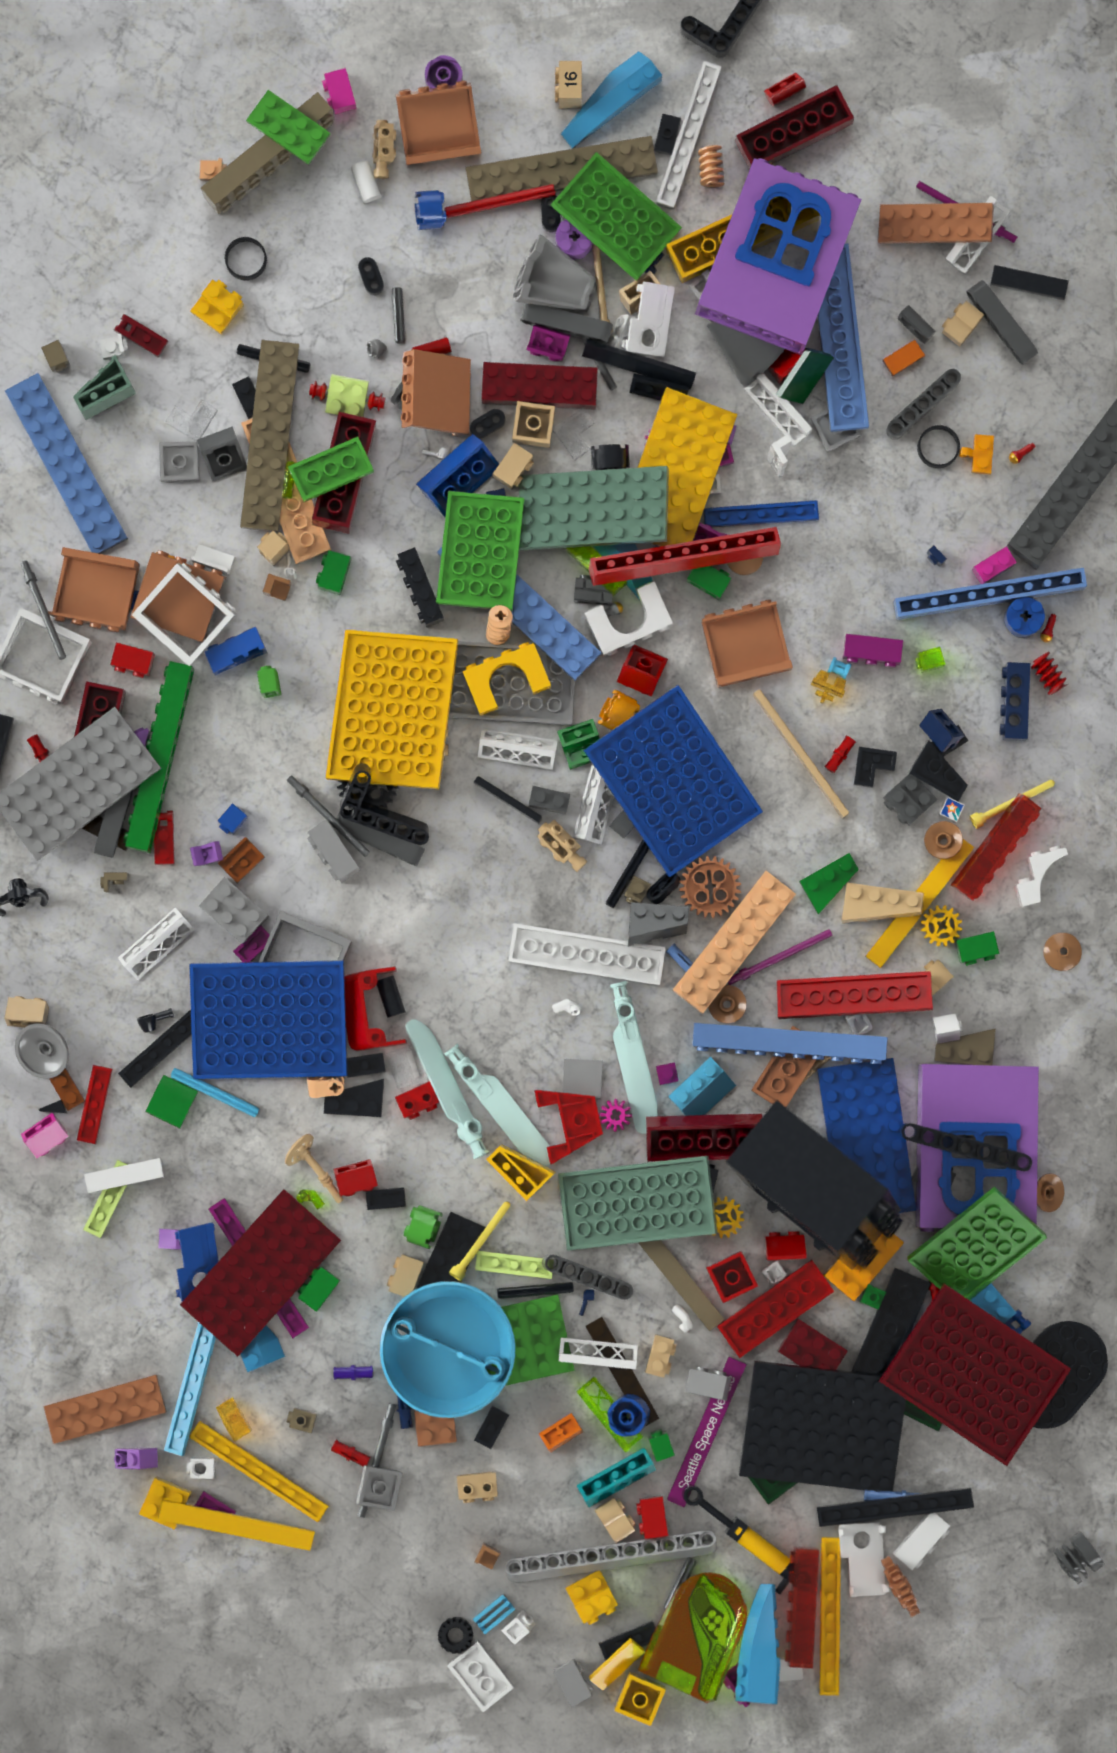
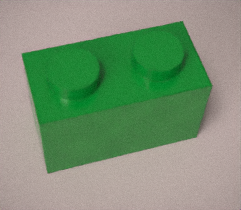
M328 550V554H324L321 565L324 566L322 573L318 572L316 578L318 589L341 596L352 560L351 556Z
M712 566L692 569L686 582L720 600L731 582V578L729 577L730 574L725 570L719 569L718 571Z
M994 931L955 941L960 963H965L966 966L976 964L977 959L984 958V961L996 959L995 955L1000 954Z
M323 1266L320 1269H314L309 1276L312 1278L308 1285L304 1283L298 1291L300 1294L298 1299L316 1312L341 1281Z
M662 1429L651 1432V1436L648 1439L656 1462L675 1456L667 1432H662Z

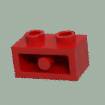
M116 642L110 665L114 667V671L120 673L129 671L133 672L132 675L135 677L144 678V675L149 677L155 654L151 651Z
M430 1081L395 1097L403 1117H408L409 1120L420 1116L419 1112L425 1109L427 1112L438 1108L436 1104L440 1103Z
M371 1159L333 1169L340 1196H352L355 1192L362 1190L370 1191L378 1186Z
M663 1496L639 1498L640 1503L636 1504L637 1514L642 1515L643 1522L639 1523L640 1535L644 1534L645 1539L668 1536Z

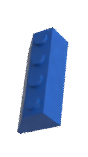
M471 434L416 485L438 511L446 517L448 491L473 493L493 475L499 463L486 445L474 434Z

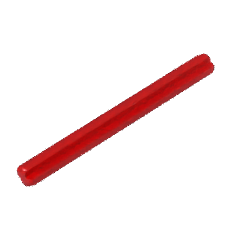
M551 184L445 207L444 210L446 211V217L451 218L554 196L556 191L555 186Z

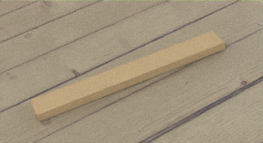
M761 690L754 692L753 697L837 813L842 819L846 817L849 811Z

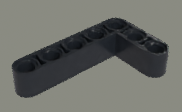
M739 0L719 32L692 16H686L682 19L680 32L685 38L715 57L723 58L728 54L762 0H756L755 3ZM744 13L746 17L739 19L736 14ZM692 24L694 28L687 30L684 28V25ZM732 28L736 33L730 35L726 30ZM708 34L710 38L708 40H702L700 38V35ZM723 44L726 48L718 50L716 45Z
M364 763L356 765L340 801V815L342 818L417 845L426 844L429 840V828L426 823L363 801L371 782V768ZM365 773L367 776L360 777L358 774ZM354 789H356V790H359L360 792L357 793V794H354V793H352L351 791L354 790ZM351 806L353 809L346 810L344 807ZM365 812H368V813H370L371 815H370V816H364V815H362V814L365 813ZM381 819H388L389 821L386 822V823H383V822H381L380 820H381ZM405 825L407 828L400 829L398 826ZM419 831H421V832H424L425 834H423V835H417L416 833L419 832Z

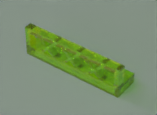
M595 1376L576 1390L625 1453L643 1438L639 1432L636 1434L637 1437L628 1443L624 1436H619L612 1431L609 1426L608 1417L605 1415L608 1411L601 1410L599 1403L600 1399L609 1400L611 1405L615 1401ZM593 1382L599 1388L598 1396L589 1395L585 1390ZM601 1391L606 1397L600 1396ZM592 1398H598L597 1404Z

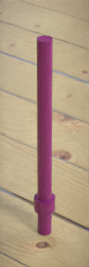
M921 181L916 185V188L944 204L958 203ZM1001 225L995 235L998 237L1002 236L1015 243L1018 237L1005 230L1006 227Z
M830 929L754 966L739 970V973L733 975L727 983L732 985L742 979L745 981L751 978L750 975L833 935Z

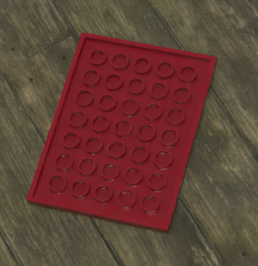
M943 1284L879 1381L1005 1466H1008L1071 1368L946 1284Z

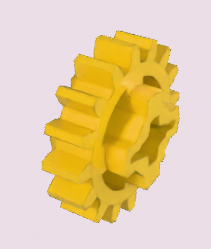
M938 905L935 906V911L931 908L928 909L930 914L923 915L926 921L920 922V924L925 926L921 929V932H926L923 938L929 937V944L935 941L936 947H939L940 943H943L944 947L947 946V941L953 944V937H960L957 931H962V928L958 927L962 920L956 919L959 914H953V908L949 911L946 910V905L942 909ZM938 913L944 914L942 918H936L933 915ZM950 919H952L954 923V929L950 927ZM945 920L944 927L946 929H942L937 933L939 928L937 923H941ZM929 924H931L933 927L932 934L929 930ZM940 934L949 935V937L944 939L938 938Z
M717 1197V1202L714 1203V1208L718 1205L726 1204L724 1209H715V1212L718 1214L726 1212V1217L731 1221V1223L729 1221L721 1223L720 1217L715 1214L719 1238H722L723 1234L730 1238V1232L736 1235L735 1229L742 1228L739 1221H744L743 1218H740L744 1211H738L741 1205H734V1199L728 1202L727 1197H724L723 1201ZM732 1209H734L736 1213V1220L732 1219L730 1212L732 1211ZM729 1224L730 1226H732V1228L728 1230H721L722 1226Z

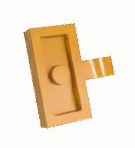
M975 434L973 449L961 447L959 457L972 458L971 473L991 474L994 436Z

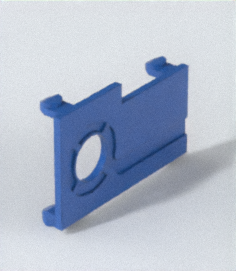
M212 1222L175 1232V1239L180 1240L184 1268L176 1269L179 1284L176 1295L181 1298V1301H184L195 1288L192 1283L193 1277L199 1272L207 1275L219 1262L214 1234L215 1227Z

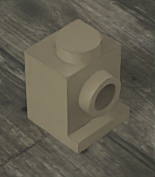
M294 1408L293 1412L289 1411L287 1423H290L289 1428L312 1433L317 1413ZM298 1417L304 1418L303 1424L297 1422Z

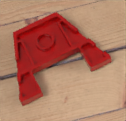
M534 1090L537 1106L543 1107L558 1104L566 1143L547 1147L550 1164L557 1162L603 1134L595 1096Z

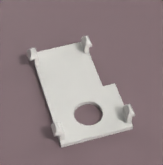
M643 282V284L637 285V292H641L638 319L630 320L628 340L622 341V348H626V351L665 357L675 287L650 282ZM645 330H651L655 335L654 343L650 346H645L641 340L642 333Z
M882 1522L839 1525L840 1558H848L850 1597L886 1595V1592H890L889 1584H885L884 1567L881 1563V1560L884 1559L882 1533H887V1526L882 1525ZM860 1531L866 1532L870 1539L868 1546L862 1549L856 1547L853 1541L855 1534Z

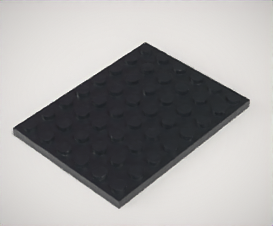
M754 1361L739 1476L857 1490H874L875 1492L893 1491L906 1399L879 1381L883 1375Z

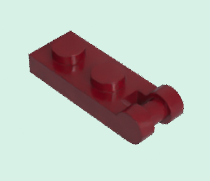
M123 314L121 317L122 321L119 325H116L114 331L122 334L123 337L159 358L169 341ZM127 325L132 326L129 332L125 330Z

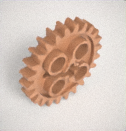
M706 856L704 862L701 858H698L699 864L692 861L693 868L686 867L689 873H682L685 880H681L680 884L684 885V887L680 888L679 891L685 892V894L681 896V899L687 898L684 905L691 904L690 911L697 909V916L704 912V918H706L708 913L714 918L717 912L721 917V910L728 913L727 906L729 905L733 908L735 906L732 900H739L735 894L741 893L740 890L736 889L741 883L735 880L740 876L733 875L736 869H729L730 862L724 865L723 858L720 862H717L716 856H714L712 861ZM707 870L711 872V884L715 885V888L712 890L713 904H710L709 889H705V886L708 885ZM715 872H722L724 880L720 882L715 881L713 874ZM698 873L703 874L705 877V881L701 884L694 880V876ZM723 891L726 894V898L719 901L716 899L715 893ZM700 892L705 893L707 896V900L703 903L698 902L696 899V895Z
M889 1556L881 1560L885 1570L883 1572L893 1595L898 1598L903 1609L906 1608L911 1617L919 1614L920 1611L916 1604L917 1600L907 1577L903 1576L898 1565H895Z

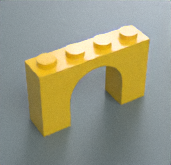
M523 643L515 651L509 649L503 651L500 657L494 659V656L484 659V663L480 665L474 663L465 667L466 670L463 671V675L480 716L498 709L489 683L495 670L502 666L511 665L521 669L528 680L533 695L551 688L550 681L534 643Z

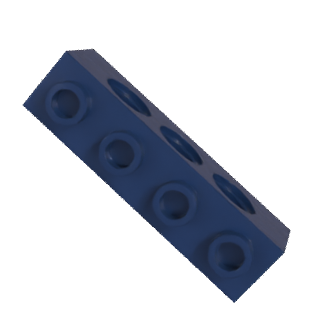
M1007 662L1005 667H1002V678L1005 679V686L1001 687V697H1004V705L1000 707V716H1003V724H1000L999 734L1003 735V740L1026 741L1028 739L1030 663ZM1012 678H1017L1020 681L1019 687L1011 685L1010 681ZM1010 698H1018L1019 706H1012ZM1009 717H1017L1019 720L1018 725L1010 724Z

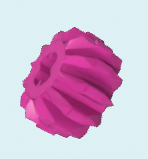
M615 1099V1106H612L610 1100H608L607 1104L610 1108L601 1107L607 1111L606 1113L599 1114L600 1117L606 1116V1119L602 1120L601 1124L608 1121L607 1130L610 1129L611 1125H614V1132L617 1131V1125L620 1126L621 1130H624L622 1122L627 1125L630 1124L628 1120H625V1117H632V1114H625V1112L631 1108H622L625 1105V1101H622L620 1106H617L618 1099ZM613 1110H616V1112L620 1111L621 1113L618 1121H615V1118L612 1120L610 1117Z

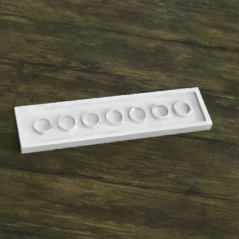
M514 923L508 962L660 986L666 947L636 943L634 946L628 947V941Z

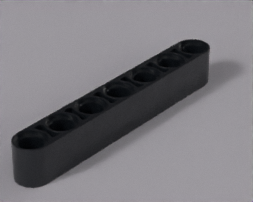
M905 1123L900 1128V1135L908 1141L1019 1171H1028L1032 1166L1031 1157L1024 1153L913 1123ZM908 1126L914 1128V1134L911 1137H906L904 1133L905 1128ZM927 1131L933 1134V1139L930 1142H925L923 1139V1135ZM949 1136L952 1139V1144L949 1147H944L942 1140L944 1137ZM963 1142L970 1143L971 1148L968 1152L961 1150ZM982 1147H988L990 1151L989 1155L985 1158L980 1155ZM1001 1152L1008 1154V1160L1004 1163L999 1161ZM1021 1157L1027 1159V1165L1023 1168L1018 1166V1159Z

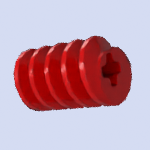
M1047 652L1033 661L1034 664L1031 666V669H1038L1035 675H1042L1039 681H1046L1044 689L1051 688L1048 695H1053L1068 684L1064 685L1067 678H1060L1063 672L1055 671L1058 664L1051 665L1054 658L1047 659L1050 652Z

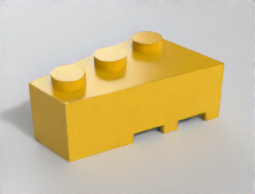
M503 1144L486 1159L526 1201L556 1173Z

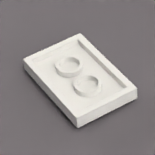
M479 1641L475 1642L447 1665L483 1712L514 1688Z

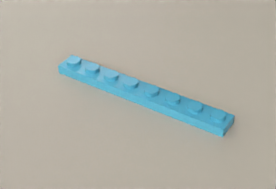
M199 1322L164 1451L184 1456L216 1339Z

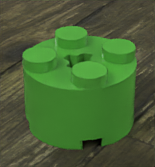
M421 1205L418 1208L413 1207L410 1218H412L410 1226H406L403 1235L407 1238V1242L431 1249L432 1246L429 1243L430 1241L434 1242L441 1225L438 1217H442V1212Z

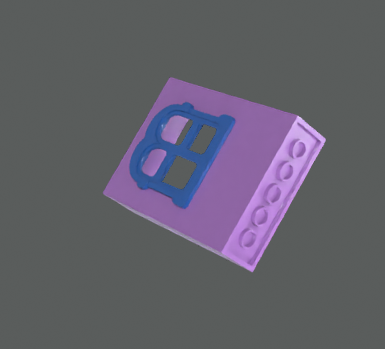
M754 158L700 297L695 315L802 355L862 199L858 198L856 194L841 192L835 186L828 187L823 185L817 179H807L801 173L789 172L783 166H773L765 159ZM774 197H784L791 203L792 209L787 222H782L766 215L767 206ZM805 208H813L821 216V224L813 242H808L792 235L798 214ZM763 223L778 228L783 232L772 259L756 254L751 250L759 227ZM790 243L809 251L802 270L795 269L781 262L787 244Z
M918 1065L917 1125L954 1135H973L976 1141L983 1143L985 1136H1006L1009 1150L1024 1153L1032 1159V1166L1028 1171H1019L1008 1167L1005 1169H986L983 1166L982 1160L953 1158L951 1152L917 1143L916 1227L920 1228V1231L934 1232V1228H940L941 1230L984 1195V1177H1005L1007 1179L1005 1197L1037 1225L1039 1067ZM930 1131L924 1133V1141L930 1142L933 1139V1134ZM949 1136L943 1138V1146L949 1147L952 1144V1139ZM982 1147L980 1150V1155L982 1157L984 1153V1147ZM1025 1157L1018 1159V1166L1020 1168L1027 1165ZM953 1166H972L975 1168V1192L972 1198L967 1201H959L952 1195L951 1168Z

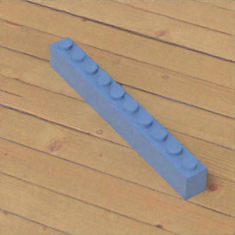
M1077 568L895 598L893 604L896 620L1012 602L1021 597L1036 598L1084 590L1087 587L1084 568Z
M694 1023L693 1047H697V1051H708V1048H716V1052L727 1053L728 1049L735 1050L736 1054H747V1051H755L754 1055L766 1056V1052H771L776 1057H785V1054H793V1058L803 1059L805 1055H812V1059L824 1060L825 1056L832 1057V1061H843V1058H851V1062L862 1063L863 1059L870 1060L871 1064H882V1061H886L888 1037Z

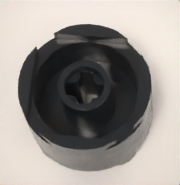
M620 444L599 445V449L591 446L592 470L630 468L629 445L625 444V448H621Z

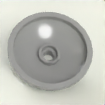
M42 1023L30 1024L23 1028L16 1037V1057L20 1065L31 1075L43 1079L53 1078L59 1075L67 1066L69 1060L67 1043L63 1036L53 1027Z

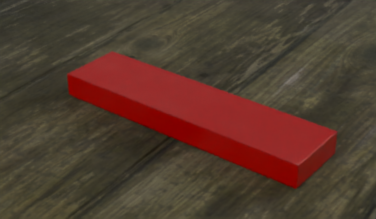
M93 1065L77 1136L78 1141L92 1144L97 1143L113 1070L111 1068Z

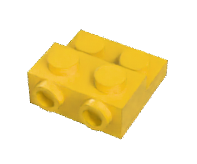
M212 279L190 312L221 335L244 304L241 301L242 297L237 292L233 291L230 293L226 290V284L220 280L216 282Z
M595 1571L565 1587L583 1624L586 1622L589 1625L599 1620V1615L605 1613L607 1616L616 1611L615 1607L618 1606V1603L601 1571Z

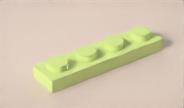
M117 1160L114 1168L128 1164ZM127 1185L102 1190L83 1230L102 1238Z
M485 1251L477 1252L475 1270L548 1279H552L553 1274L543 1268V1258ZM549 1259L547 1262L550 1269L553 1268L554 1259Z

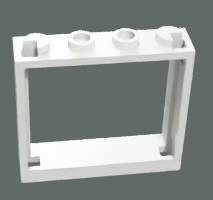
M177 563L134 611L132 616L190 666L233 619L236 613L234 612L235 608L226 601L224 603L220 599L221 595L213 588L209 590L205 586L206 582L200 576L195 577L190 573L192 569L184 563L182 565ZM177 572L226 614V617L192 655L143 612Z
M20 608L0 650V679L5 681L8 678L13 681V685L21 689L25 686L30 689V693L36 696L42 694L47 696L46 700L53 704H57V702L63 704L92 641L53 623L58 635L82 645L60 694L57 695L2 669L25 620L47 629L42 617Z

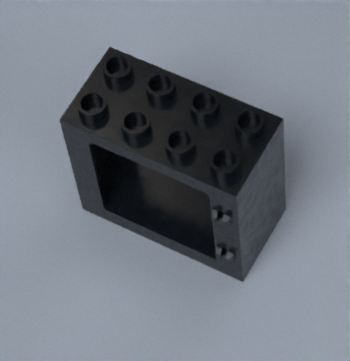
M777 1100L726 1161L748 1187L768 1202L767 1209L770 1212L782 1213L814 1239V1247L817 1250L826 1249L851 1270L857 1264L865 1269L878 1254V1250L873 1244L881 1234L888 1239L891 1238L903 1222L898 1214L901 1209L885 1186Z

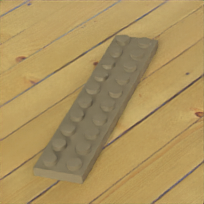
M652 136L465 167L471 201L551 184L555 186V191L564 190L596 152L627 179L658 174Z
M261 340L240 528L279 532L300 347L298 343Z

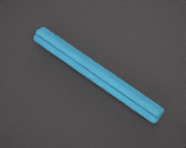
M174 1068L171 1073V1078L252 1117H256L259 1112L258 1107L200 1079H193V1076L177 1068Z

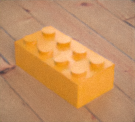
M881 1234L873 1244L878 1250V1254L865 1269L857 1264L851 1270L837 1259L823 1276L854 1302L904 1242L895 1234L889 1239Z

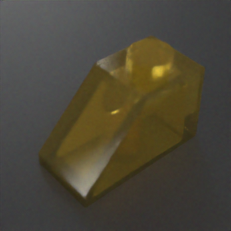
M233 1397L216 1407L224 1426L234 1442L252 1431L251 1426Z

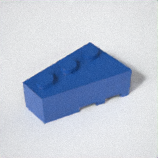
M256 627L246 630L237 636L230 637L219 645H211L205 651L214 675L267 653Z

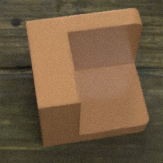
M268 573L263 593L264 595L286 601L292 583L290 580Z
M483 1543L474 1562L480 1563L492 1570L501 1551Z

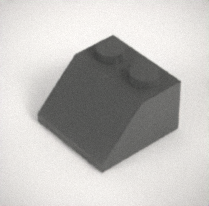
M233 427L197 439L212 481L247 469V464Z

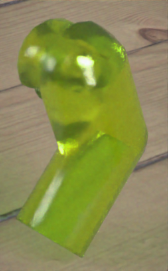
M303 1189L296 1195L298 1202L310 1201L317 1210L325 1205L314 1190Z

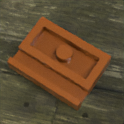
M245 837L218 864L238 884L265 856Z

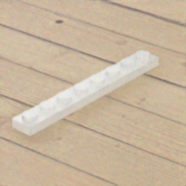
M703 61L656 204L671 209L675 207L721 71V66Z

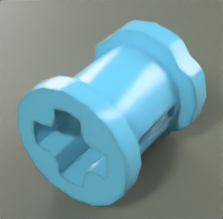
M834 657L828 673L833 672L842 676V679H846L851 664H845Z

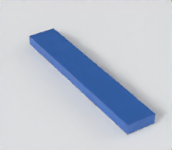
M818 500L704 508V524L712 528L819 520Z

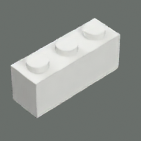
M936 1513L926 1514L896 1548L893 1554L911 1570L914 1568L918 1569L924 1562L922 1558L927 1553L931 1554L937 1547L935 1543L940 1538L943 1540L948 1535L950 1525Z

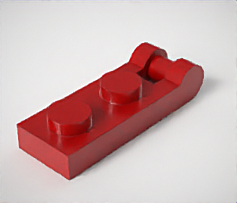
M173 810L160 813L154 838L155 865L175 864ZM160 820H167V826H160Z

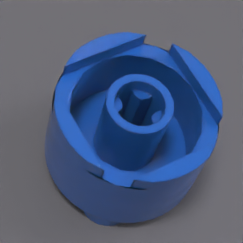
M439 190L415 192V198H418V203H415L416 223L419 225L418 230L442 228L444 222H446V211H442L444 193L439 192Z
M1021 597L1014 600L1004 615L1006 628L1012 635L1018 638H1028L1034 635L1042 627L1045 620L1042 604L1030 597ZM1023 614H1026V617H1028L1026 622L1023 621L1024 619L1022 617H1020Z
M626 1394L621 1396L608 1410L609 1426L619 1436L626 1437L638 1434L649 1421L650 1409L647 1403L637 1395ZM628 1412L631 1414L629 1419L626 1417Z

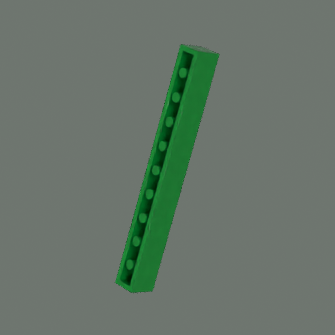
M170 661L169 666L165 667L164 677L166 679L165 683L160 687L159 695H161L160 703H157L155 707V714L157 716L156 720L152 722L150 729L153 733L151 740L148 739L146 749L161 769L137 786L139 791L138 795H135L133 799L134 812L130 814L128 820L130 825L129 832H126L124 836V843H126L125 846L128 849L151 854L195 671L191 665L188 666Z

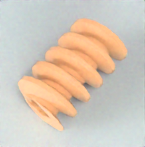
M710 145L698 151V155L701 156L699 158V163H701L699 169L702 171L700 172V177L702 178L700 184L704 187L717 188L724 185L723 182H719L724 176L718 174L723 171V168L718 167V165L723 164V161L717 160V158L722 157V153L717 152V150L722 149L720 145Z
M498 605L489 611L486 638L494 645L504 644L510 637L513 615L509 608Z

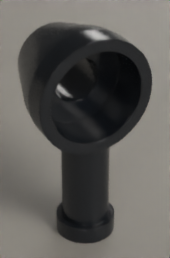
M169 1008L159 1013L141 1016L137 1018V1022L143 1032L147 1033L156 1030V1021L169 1017L172 1018L174 1015L172 1009Z

